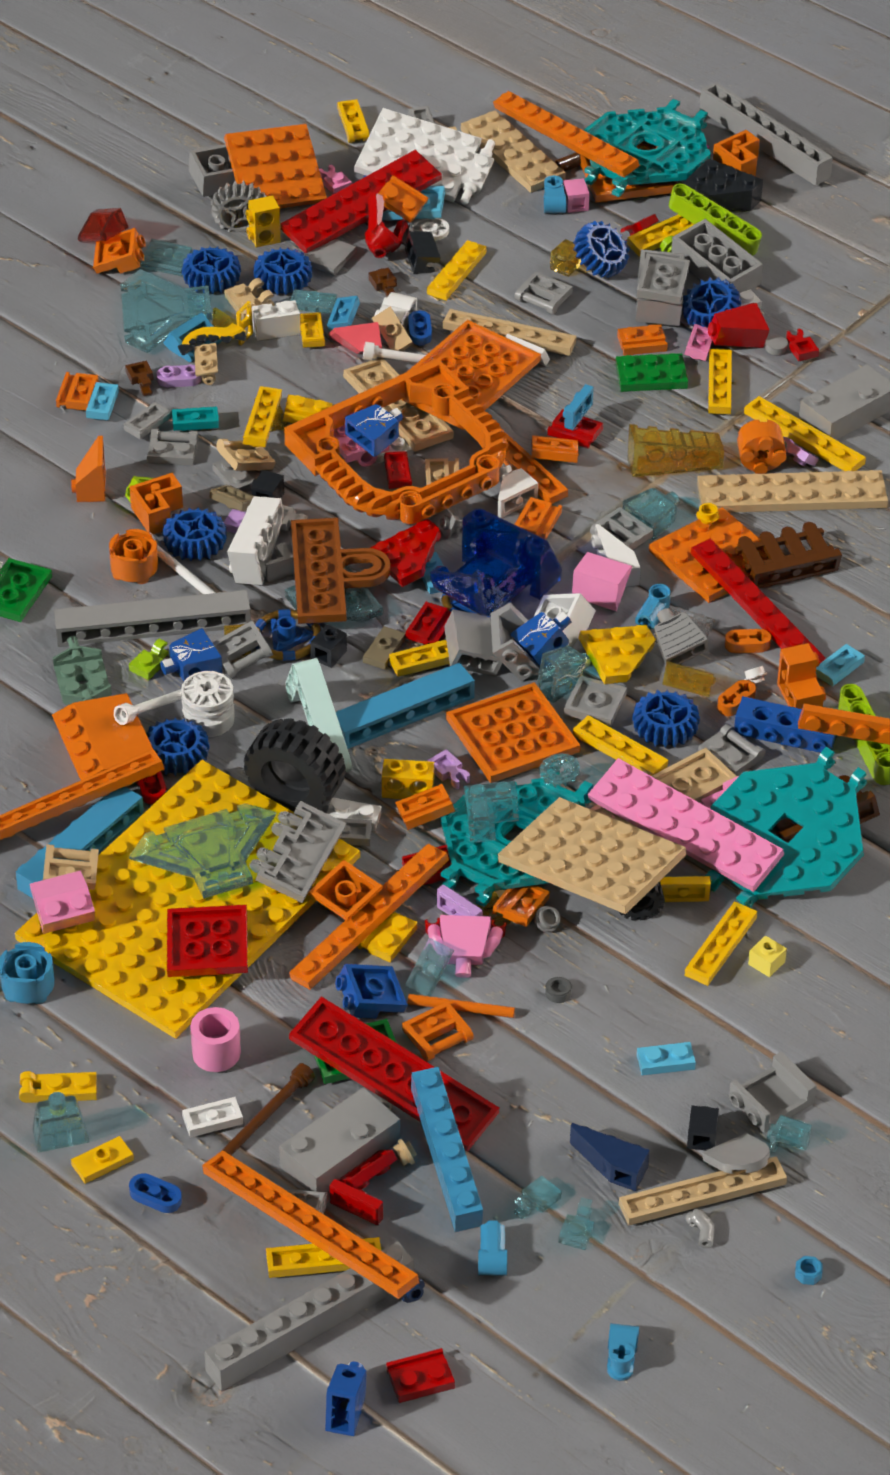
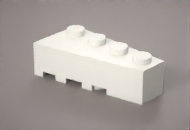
M254 496L247 507L246 514L227 551L230 561L229 570L230 573H233L235 583L263 585L266 576L265 563L271 560L285 515L281 498Z

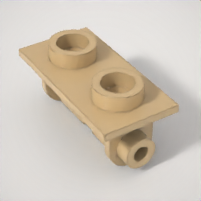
M217 344L195 346L196 377L201 376L202 381L206 385H212L216 380L215 373H218Z

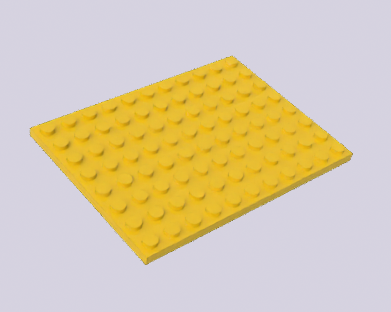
M201 760L98 855L95 890L89 889L95 910L94 921L43 934L39 917L36 913L15 932V938L20 943L33 942L45 947V951L51 954L54 964L176 1039L191 1025L195 1015L207 1009L242 973L168 977L167 909L247 904L249 968L317 901L309 896L308 893L303 903L272 889L256 881L258 873H255L250 868L252 860H259L256 856L259 848L273 851L279 836L272 833L271 828L274 823H281L278 819L281 811L292 814L294 812ZM339 839L311 889L341 861L345 860L353 865L361 857L360 850Z

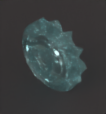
M569 754L551 755L541 763L539 769L540 777L544 779L546 785L553 784L556 788L559 784H563L566 787L568 782H575L576 776L580 775L579 762ZM563 766L564 771L557 775L556 772H559V770Z

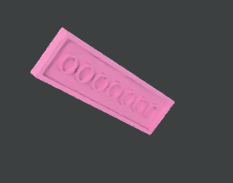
M619 758L588 793L590 801L646 832L686 847V855L752 892H755L784 855L783 849Z

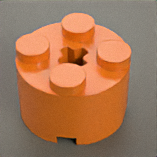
M757 419L746 423L740 428L737 444L740 460L744 467L754 471L755 474H766L767 471L777 468L786 460V448L782 430L776 422L772 420L760 422Z
M140 529L126 530V534L119 536L118 533L111 538L109 554L113 578L126 582L146 584L158 569L156 540L154 541L149 532Z

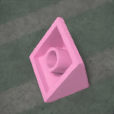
M587 552L574 569L572 594L581 593L589 603L617 612L632 566Z

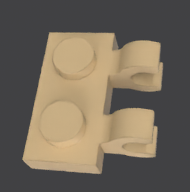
M261 278L252 280L249 286L243 283L224 290L225 298L236 312L247 301L251 302V312L252 306L261 304H272V306H275L274 302L270 299L274 297L273 293L270 290L264 291L260 287L264 285ZM246 309L241 314L242 319L246 317Z

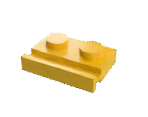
M288 394L283 421L290 423L298 422L331 407L332 403Z
M394 912L358 945V949L364 948L368 950V953L391 963L417 930L418 922Z

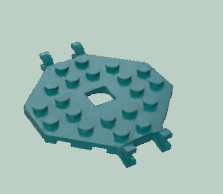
M672 99L666 107H658L657 111L645 112V109L628 110V114H616V111L606 112L583 131L638 159L640 166L623 178L590 160L591 166H587L584 169V172L588 174L585 178L586 184L591 186L597 180L598 175L602 174L613 179L612 184L616 185V188L612 190V195L620 197L627 185L686 180L708 158L711 159V153L707 148L704 132L701 131V129L707 127V123L703 122V120L708 116V112L700 110L696 116L691 118L676 111L680 101ZM643 141L658 146L653 150L636 148Z
M828 747L822 750L816 763L743 772L710 806L711 810L782 848L784 855L755 892L750 891L713 869L705 875L710 876V890L715 892L721 883L727 879L743 890L736 897V900L749 908L757 900L768 899V896L783 894L786 897L805 894V891H832L864 856L856 794L867 784V780L864 779L866 772L858 767L851 775L848 783L827 771L835 764V760L832 758L834 751ZM785 818L791 819L803 827L789 843L770 832L780 820Z
M551 766L542 778L531 779L532 783L517 785V782L496 784L495 789L482 790L481 787L470 788L453 805L455 812L441 817V825L451 864L441 872V877L446 879L442 885L444 884L453 890L460 876L478 883L475 887V892L480 895L475 899L476 904L485 907L491 900L494 891L548 883L499 862L498 853L511 842L504 838V836L515 826L522 829L528 827L559 797L585 807V803L589 804L592 802L589 800L588 793L593 789V784L584 781L576 792L561 787V782L556 780L560 770Z

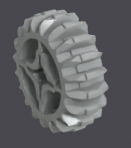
M244 180L241 184H237L234 181L233 185L226 183L225 188L219 187L218 192H215L211 201V214L214 217L215 223H219L221 229L226 227L229 232L231 230L245 232L246 228L249 227L246 218L248 200L266 197L265 192H261L260 187L254 188L253 183L246 185Z

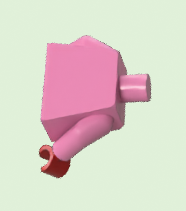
M440 915L436 923H429L428 919L425 920V929L429 941L437 954L445 958L446 964H456L455 976L459 978L471 977V965H482L484 958L492 955L500 944L501 938L505 936L507 925L504 922V925L497 926L495 925V920L491 921V917Z

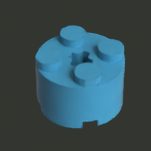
M22 942L16 944L14 949L10 951L5 950L0 956V980L6 1000L24 1004H41L47 1000V996L54 988L55 978L52 956L45 951V947L33 942Z

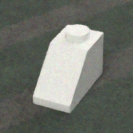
M522 468L502 478L498 497V517L500 519L525 507L530 497L538 499V482Z

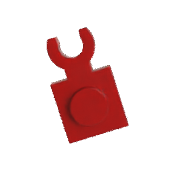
M800 328L797 329V335H792L790 331H787L786 339L789 343V349L798 362L819 357V348L811 337H803L804 332Z

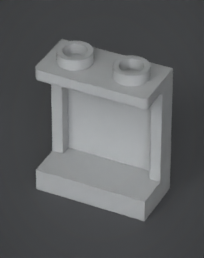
M511 603L490 613L493 654L521 682L540 672V666L510 635L528 620Z
M781 1051L773 1056L771 1068L743 1084H740L736 1079L730 1082L729 1099L735 1108H739L747 1116L752 1125L757 1126L765 1133L814 1104L817 1085Z

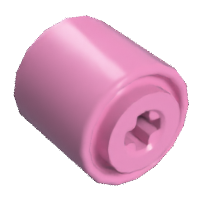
M219 1007L207 1008L198 1012L190 1025L194 1062L198 1067L209 1072H222L234 1067L241 1055L238 1018L233 1012Z

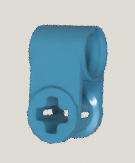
M554 175L546 177L544 180V213H566V194H564L562 178Z
M610 1323L607 1372L615 1380H626L633 1374L639 1326Z

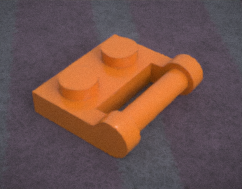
M448 1001L402 1023L403 1032L417 1047L426 1062L434 1059L436 1054L461 1042L467 1043L474 1039L471 1028ZM456 1029L458 1031L432 1045L428 1043L451 1030Z

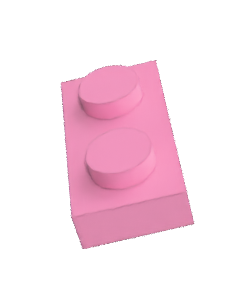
M694 324L684 355L696 360L706 361L712 344L711 336L708 335V328Z

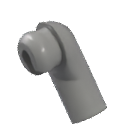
M694 1209L693 1212H688L686 1215L687 1223H690L691 1227L698 1226L700 1229L699 1245L703 1248L712 1247L715 1228L713 1222L701 1209Z

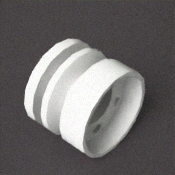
M202 671L186 678L181 688L183 719L186 717L188 722L195 720L197 725H202L208 737L219 736L229 731L234 724L235 718L231 680L224 674L215 671Z

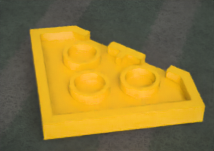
M647 625L580 631L578 637L604 684L627 682L635 669L637 670L644 661L645 655L651 652L655 645V638Z

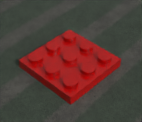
M247 904L167 909L168 977L248 973Z

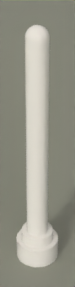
M365 342L363 360L370 361L381 357L418 363L426 356L423 354L382 349L372 342Z
M149 532L154 541L156 540L157 554L163 562L202 594L216 593L161 548L158 538Z
M181 689L134 706L128 703L118 705L114 709V718L120 725L131 723L138 714L181 700Z

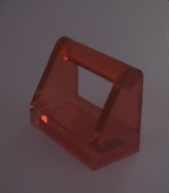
M96 209L91 212L78 235V241H107L128 229L129 226L122 209Z

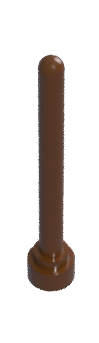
M299 1063L292 1070L290 1081L222 1150L232 1156L298 1088L307 1087L315 1079L312 1069L304 1063Z

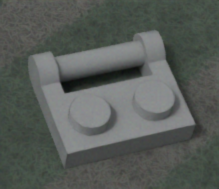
M534 272L517 289L515 300L520 302L526 301L546 309L547 313L554 315L559 306L573 293V286ZM529 292H531V293H533V294H535V295L541 296V297H543V298H546V299H548V300H551V301L549 302V301H547V300H544V299H542V298H539V297H537V296H534V295H532V294H529Z
M152 429L147 462L193 466L198 443V431L182 433L159 431V429ZM163 441H179V442H182V443L163 442Z
M621 507L595 522L590 529V533L594 535L596 524L601 525L604 529L609 528L626 541L623 543L632 550L653 537L652 528Z
M253 620L213 642V645L222 656V666L230 679L237 676V672L264 657L269 658L273 655ZM257 646L260 647V649L247 655L239 661L233 664L230 663V661L245 654Z
M728 723L717 734L699 745L698 751L707 748L736 776H740L743 772L757 764L766 754L764 748L752 744L735 732V728ZM730 739L732 742H734L739 747L748 752L749 755L746 756L745 754H743L741 751H739L734 746L729 744L727 740Z

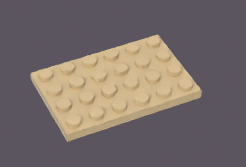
M559 797L498 853V860L502 864L626 914L686 856V847Z

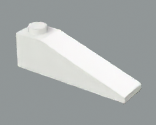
M581 593L543 595L534 616L544 612L553 620L563 611L571 619L572 623L563 630L569 639V644L545 670L540 667V672L534 675H547L579 640L580 631L588 629L596 610Z

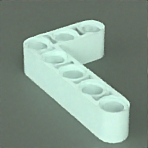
M314 658L293 663L286 680V691L290 702L301 700L308 725L316 726L321 733H326L330 737L332 743H336L339 747L338 752L343 755L346 772L352 771L350 755L318 659Z

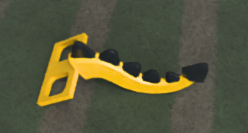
M247 301L237 311V325L231 323L228 327H202L190 332L184 338L182 344L178 345L180 353L186 355L192 349L190 345H196V340L205 342L206 338H209L210 342L221 339L226 344L230 343L232 339H238V344L242 346L253 334L251 302ZM246 309V317L241 321V314ZM248 326V333L245 335V328Z

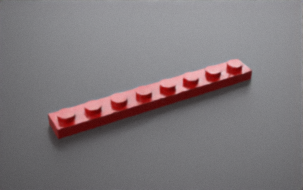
M711 538L691 548V555L762 629L767 630L771 634V638L781 649L809 643L812 651L818 655L819 664L826 659Z

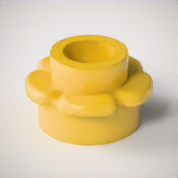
M704 503L700 505L696 517L699 520L701 519V522L704 524H712L719 519V511L716 505Z

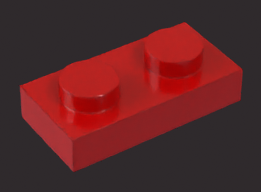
M379 1150L338 1180L353 1188L363 1189L370 1184L369 1180L375 1175L380 1176L391 1169L389 1165L398 1159L393 1150Z

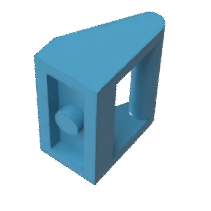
M201 312L171 331L163 343L173 353L188 362H192L195 360L194 350L189 351L186 355H182L178 345L182 344V341L190 332L202 327L214 326ZM218 339V340L215 341V342H210V341L208 340V341H206V342L203 343V344L216 343V344L218 345L219 343L222 342V340H221V339Z

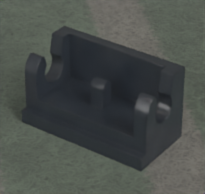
M409 231L405 251L413 274L435 272L434 267H426L428 263H440L441 259L432 232Z

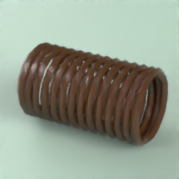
M575 152L557 159L555 163L564 171H568L580 166L581 158Z

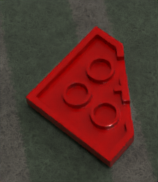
M426 519L384 541L376 543V545L370 548L377 549L388 556L390 560V576L404 587L424 576L426 572L425 565L427 562H430L435 551L434 545L436 542H439L441 534L439 528L429 519Z

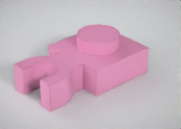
M333 165L328 166V172L322 168L319 169L323 185L332 194L352 184L342 171L336 173Z

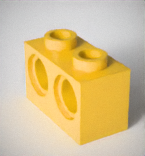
M273 195L248 200V210H246V218L249 223V227L246 228L248 239L253 241L256 248L281 243L280 208Z
M384 759L382 798L405 799L434 787V762Z

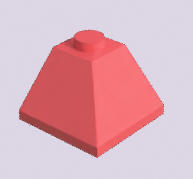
M378 322L338 327L329 332L330 339L356 354L363 353L365 342L375 343L379 348H382Z

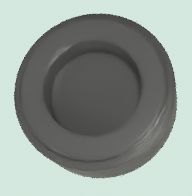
M553 977L546 983L545 995L554 1003L566 1002L572 996V984L564 977Z

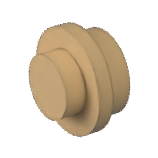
M402 1139L398 1140V1144L393 1146V1149L403 1166L408 1163L414 1164L413 1157L417 1156L412 1144L410 1141L404 1143Z

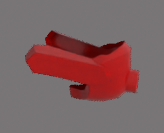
M371 193L368 198L369 221L368 230L365 232V241L369 250L376 258H383L386 253L394 252L400 248L408 224L405 219L397 222L393 232L385 227L382 222L383 196Z

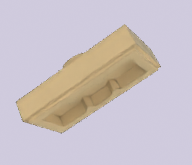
M391 306L372 317L374 322H378L380 333L391 350L404 351L414 344Z

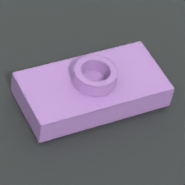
M444 884L437 889V908L446 914L483 916L482 909Z

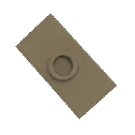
M227 484L211 489L209 498L227 505L230 509H237L241 512L247 510L254 497Z
M383 626L364 654L363 663L385 670L390 663L389 654L399 650L406 640V633Z

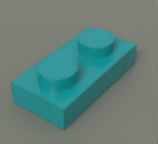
M217 406L172 409L173 431L219 428Z

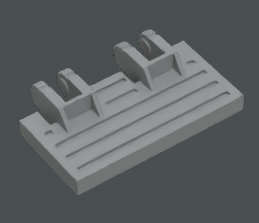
M300 801L294 814L281 811L278 816L281 823L276 822L271 828L272 833L279 836L273 851L259 848L256 853L259 860H252L250 868L255 873H258L256 881L303 903L347 823Z

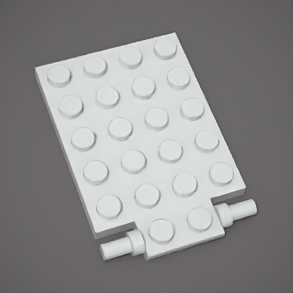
M382 108L354 166V172L368 176L416 149L442 173V180L431 186H444V200L450 202L455 201L460 188H463L464 193L460 202L466 205L475 192L479 193L489 174L494 163V158L491 157L495 142L489 139L485 147L478 154L477 151L482 139L480 137Z

